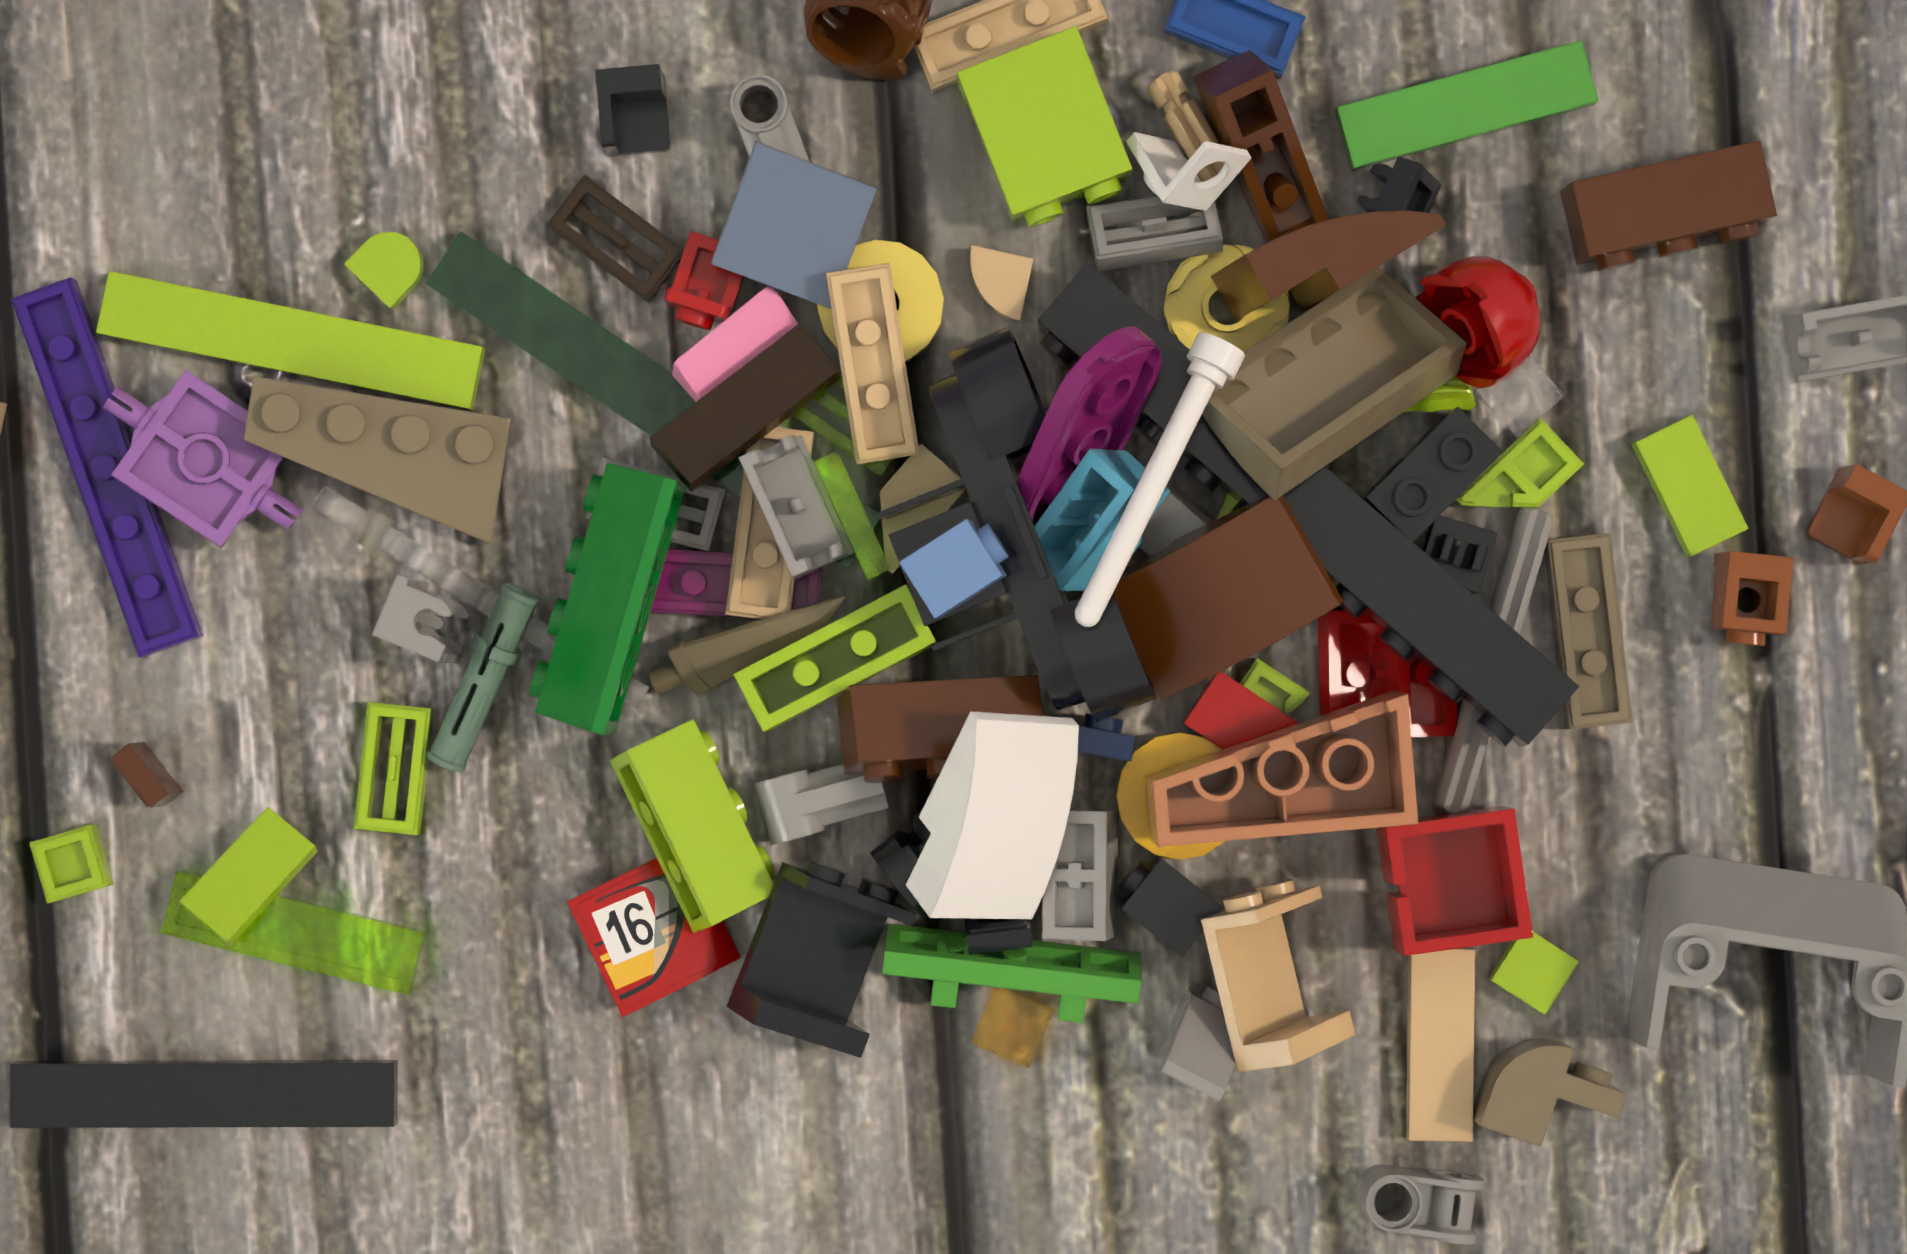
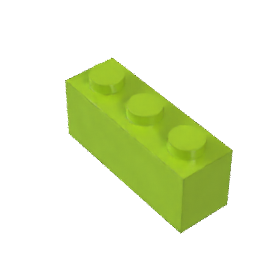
M905 584L733 675L762 731L768 733L841 695L850 685H860L931 648V645L935 644L936 641L928 625L924 626L913 596Z
M694 719L643 742L610 760L693 933L711 927L769 898L774 885L772 880L775 878L772 861L761 846H755L745 825L747 812L743 801L734 789L727 788L716 766L719 764L717 748L707 732L704 730L699 731Z

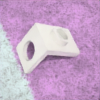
M1134 132L1126 141L1144 171L1143 178L1146 185L1159 196L1162 203L1204 211L1208 210L1251 159L1250 154L1245 149L1208 141L1203 142L1189 160L1174 140ZM1218 161L1225 162L1221 171L1213 178L1201 182L1197 176L1198 172L1205 166Z

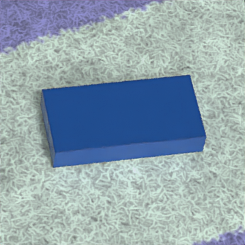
M1176 0L1163 33L1228 59L1251 50L1273 70L1275 78L1281 79L1306 16L1266 0Z

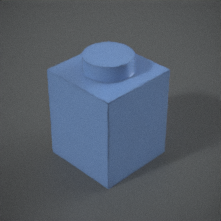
M965 519L899 563L936 619L943 617L1007 576L999 563L1009 556L988 523L977 529L972 520Z

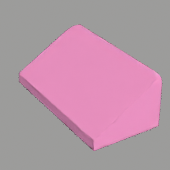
M766 286L679 357L673 364L672 376L697 402L795 328L798 322L774 288Z

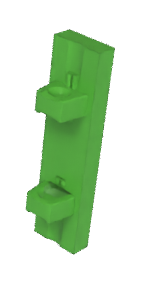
M888 924L882 974L933 980L932 1006L956 1008L959 983L1058 994V1020L1083 1023L1087 998L1139 1004L1142 983L1141 953L1032 940L1033 947L969 954L966 932Z

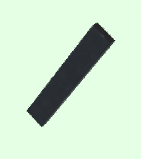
M398 1060L16 1061L10 1064V1128L394 1127L398 1124Z

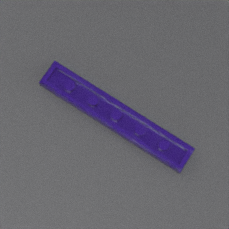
M70 277L11 298L138 657L144 658L203 637L158 507L111 475L130 449L132 434L127 423L103 409L108 398L120 406L121 403L111 395L115 387L77 280Z

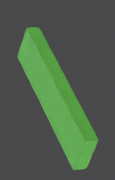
M1580 40L1342 105L1335 109V115L1352 172L1375 164L1395 160L1398 156L1414 155L1590 107L1599 100L1583 42Z

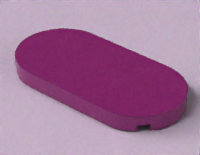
M1136 326L1124 327L1102 338L1074 364L1058 387L1016 480L1034 526L1089 449H1124L1161 368V351L1154 346L1157 344L1141 328Z

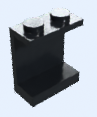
M809 860L806 870L782 862L726 1007L753 1025L861 1058L870 1033L848 1020L887 917L913 925L917 913L896 903L898 891L881 883L863 878L860 887L857 888L842 883L846 873L826 864Z

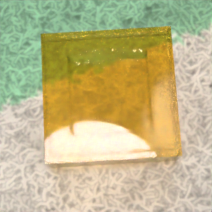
M993 987L970 1043L1029 1068L1054 1012V1008L1012 989Z

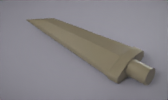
M847 596L811 604L688 641L681 640L667 647V653L672 662L650 670V682L658 694L686 684L697 696L709 692L716 685L732 678L733 674L825 627Z

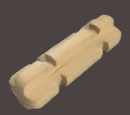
M1173 70L1154 79L1149 84L1148 94L1157 109H1164L1166 112L1163 119L1189 160L1203 142L1208 141L1218 144L1219 141L1195 100L1187 99L1186 94H1188L1187 91L1189 90L1179 73ZM1225 162L1211 163L1201 169L1197 176L1201 182L1207 181L1221 171Z

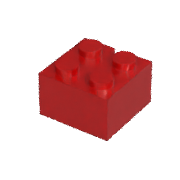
M1495 806L1474 809L1460 813L1419 817L1418 824L1376 828L1384 881L1398 886V891L1386 893L1395 951L1403 956L1534 938L1514 808Z

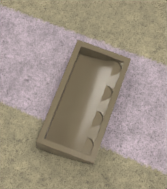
M1377 267L1333 293L1245 351V358L1234 380L1226 379L1222 389H1214L1202 415L1241 467L1275 501L1457 376L1467 342L1380 267Z

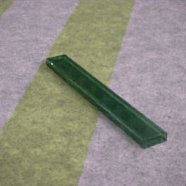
M460 231L426 282L428 286L650 436L695 403V400L672 376L671 372L462 231ZM744 451L738 457L745 455L746 451ZM737 457L714 474L712 478L741 496L744 469ZM819 473L854 550V554L836 561L848 569L881 520L878 512Z

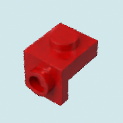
M690 231L672 288L667 287L664 301L669 307L677 309L675 320L711 331L714 321L722 323L734 313L745 277L712 265L711 260L719 240Z

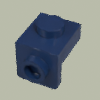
M1086 713L1084 724L1077 723L1079 725L1078 752L1131 762L1135 735L1122 731L1123 719L1109 717L1096 722L1091 713Z

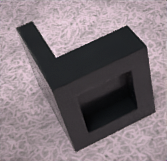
M653 64L595 70L601 142L608 157L668 151L671 148L666 84L665 75L660 65Z

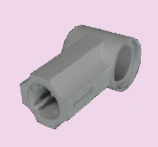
M761 74L750 75L739 81L732 91L730 107L748 156L750 157L755 141L809 161L787 102L786 93L780 83L770 76ZM755 91H765L773 95L778 102L775 115L763 123L751 122L745 118L742 113V105L749 94Z
M843 762L811 773L810 769L807 768L754 783L770 845L812 835L826 830L825 825L889 808L884 784L865 782L864 773L844 775Z

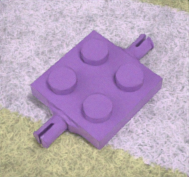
M186 369L169 394L153 404L151 408L123 391L119 386L112 392V397L132 411L126 410L110 398L104 404L103 409L105 411H109L135 429L130 449L111 474L113 478L222 549L240 522L252 515L256 510L285 528L286 531H289L294 525V520L274 507H279L295 519H298L302 513L303 508H299L271 489L276 470L285 458L244 441L248 411Z

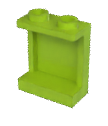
M1077 26L957 72L958 89L965 107H969L1005 199L1007 213L1012 224L1026 219L1029 228L1036 227L1062 216L1064 212L1061 205L1085 196L1088 205L1123 192L1121 182L1130 178L1132 166Z

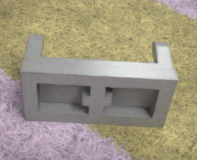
M1907 295L1802 313L1784 321L1795 383L1907 363Z
M794 435L784 437L779 440L778 444L762 451L754 450L738 457L793 578L798 579L854 554V550L802 435L796 438Z
M397 574L372 635L438 663L459 664L465 647L452 637H443L437 633L436 630H441L445 625L444 620L438 616L452 617L454 615L456 618L469 620L471 614L468 609L458 601L429 590L430 583L424 580Z
M1070 808L1059 854L1042 897V939L1107 941L1117 936L1118 809L1074 810V808Z

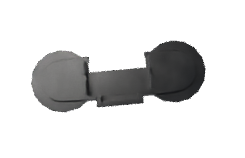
M1008 326L949 350V356L955 373L929 386V392L962 479L879 512V515L883 519H890L966 488L971 502L888 534L895 554L900 562L965 519L972 520L977 529L988 523L1009 556L999 563L1007 576L943 617L936 619L933 617L902 566L901 569L924 626L1005 594L1009 595L1015 612L931 645L933 651L943 649L1018 619L1043 683L1057 710L1086 702L1096 722L1157 699L1153 684L1147 677L1137 655L1114 593L1096 625L1084 627L1077 622L1075 609L1081 598L1069 602L1065 591L1059 590L1013 473H1016L1017 470L1012 459L1030 451L1046 416V412L1010 327Z

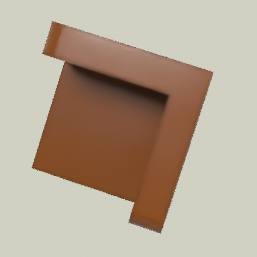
M1858 464L1840 467L1805 531L1806 536L1857 564L1877 562L1907 507V490Z

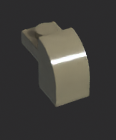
M1546 1038L1530 1039L1507 1048L1491 1063L1483 1077L1473 1106V1120L1482 1127L1541 1147L1558 1098L1619 1119L1627 1094L1611 1086L1610 1082L1613 1074L1602 1069L1576 1061L1573 1072L1568 1071L1574 1048L1564 1042Z

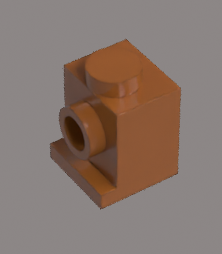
M1736 551L1715 553L1713 566H1716L1710 629L1727 630L1725 643L1749 646H1765L1766 635H1786L1794 558ZM1743 588L1749 590L1754 597V605L1746 613L1737 608L1738 593Z

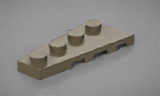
M253 376L244 441L491 545L511 418Z

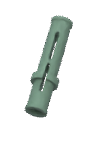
M511 583L502 584L501 592L483 633L476 632L470 646L475 651L452 698L435 741L426 755L433 763L454 772L465 771L467 760L491 711L509 666H516L520 660L522 652L518 649V646L536 606L541 601L540 597Z

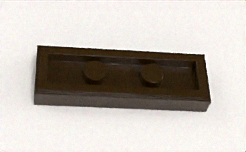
M798 324L649 437L650 446L692 492L839 380L841 369L807 331Z

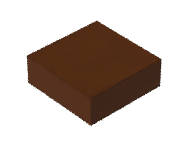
M145 742L128 743L111 757L113 760L111 761L146 807L166 806L184 792Z

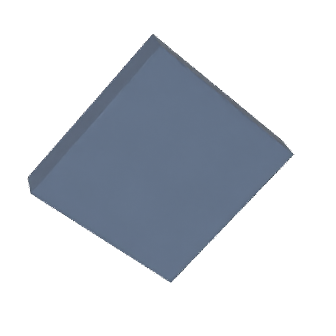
M755 141L711 264L831 309L826 272L847 269L877 188Z

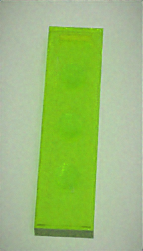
M184 870L176 871L160 933L409 995L412 992L427 931L278 894L229 947L186 911L179 902L203 875Z

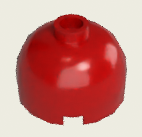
M1470 256L1438 268L1420 282V285H1425V291L1415 298L1467 342L1460 364L1462 369L1458 371L1456 376L1463 383L1479 389L1494 386L1517 370L1533 352L1539 340L1541 326L1537 294L1532 283L1506 263L1488 256Z

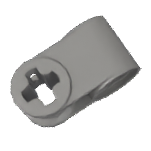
M1387 1164L1375 1165L1365 1170L1358 1178L1355 1186V1201L1360 1211L1382 1230L1418 1235L1441 1242L1472 1245L1475 1244L1477 1235L1471 1229L1475 1196L1477 1191L1483 1190L1484 1178L1443 1169L1421 1170ZM1389 1183L1400 1184L1402 1199L1396 1209L1385 1213L1376 1211L1374 1199L1378 1190Z

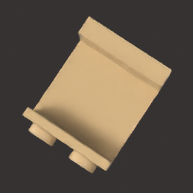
M1293 879L1264 884L1255 887V892L1224 899L1225 911L1201 919L1238 1073L1294 1065L1356 1035L1350 1010L1306 1017L1281 915L1323 898L1320 885L1295 890Z

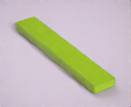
M113 271L108 272L96 333L103 336L472 411L486 350L482 346Z

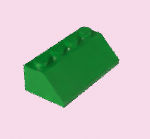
M610 463L606 464L603 476L592 475L583 504V511L592 513L586 537L577 535L574 537L565 567L566 573L574 575L568 599L557 598L548 624L547 634L556 637L550 662L542 659L539 660L530 687L529 696L539 699L535 713L601 735L616 733L685 495L686 487L679 481Z

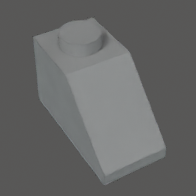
M1209 986L1206 987L1202 996L1187 989L1153 1058L1161 1072L1220 1102L1233 1072L1235 1059L1219 993Z

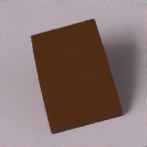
M1375 211L1341 216L1311 224L1275 238L1243 255L1210 277L1236 320L1272 301L1290 290L1299 307L1303 310L1361 278L1446 226V223L1440 214L1417 211Z
M1269 495L1264 496L1174 540L1166 549L1126 567L1113 592L1143 669L1161 700L1245 660L1308 625L1343 602L1341 595L1283 495L1275 501Z

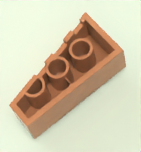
M1396 690L1145 776L1150 839L1158 847L1418 824L1409 699L1407 693Z

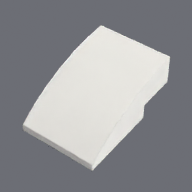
M970 711L920 813V820L931 834L906 883L907 888L930 918H1033L1054 869L1068 821L1078 757L1079 725L1073 718Z

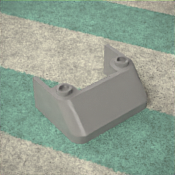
M1686 853L1667 855L1655 864L1648 880L1625 1037L1646 1048L1660 1050L1669 985L1694 989L1713 983L1724 969L1729 941L1854 961L1851 989L1854 999L1864 1011L1872 1015L1863 1074L1891 1086L1906 1087L1907 912L1902 898L1896 891L1888 886L1873 882Z

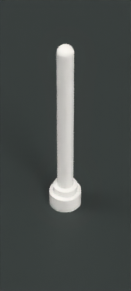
M1199 332L1187 354V359L1191 362L1187 373L1191 375V378L1075 609V618L1080 625L1092 627L1099 622L1214 389H1222L1226 379L1234 380L1245 358V354L1231 343L1208 333Z

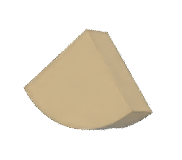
M971 245L970 269L979 294L997 314L1020 323L1033 258Z

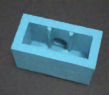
M1089 449L1034 526L1061 591H1084L1145 470V467L1127 451ZM1165 487L1153 514L1169 494L1170 490ZM1141 536V538H1140V540H1139V542H1138V544H1137V546H1136L1134 552H1135V551L1137 550V548L1139 547V545H1140V543H1141V541H1142V536Z

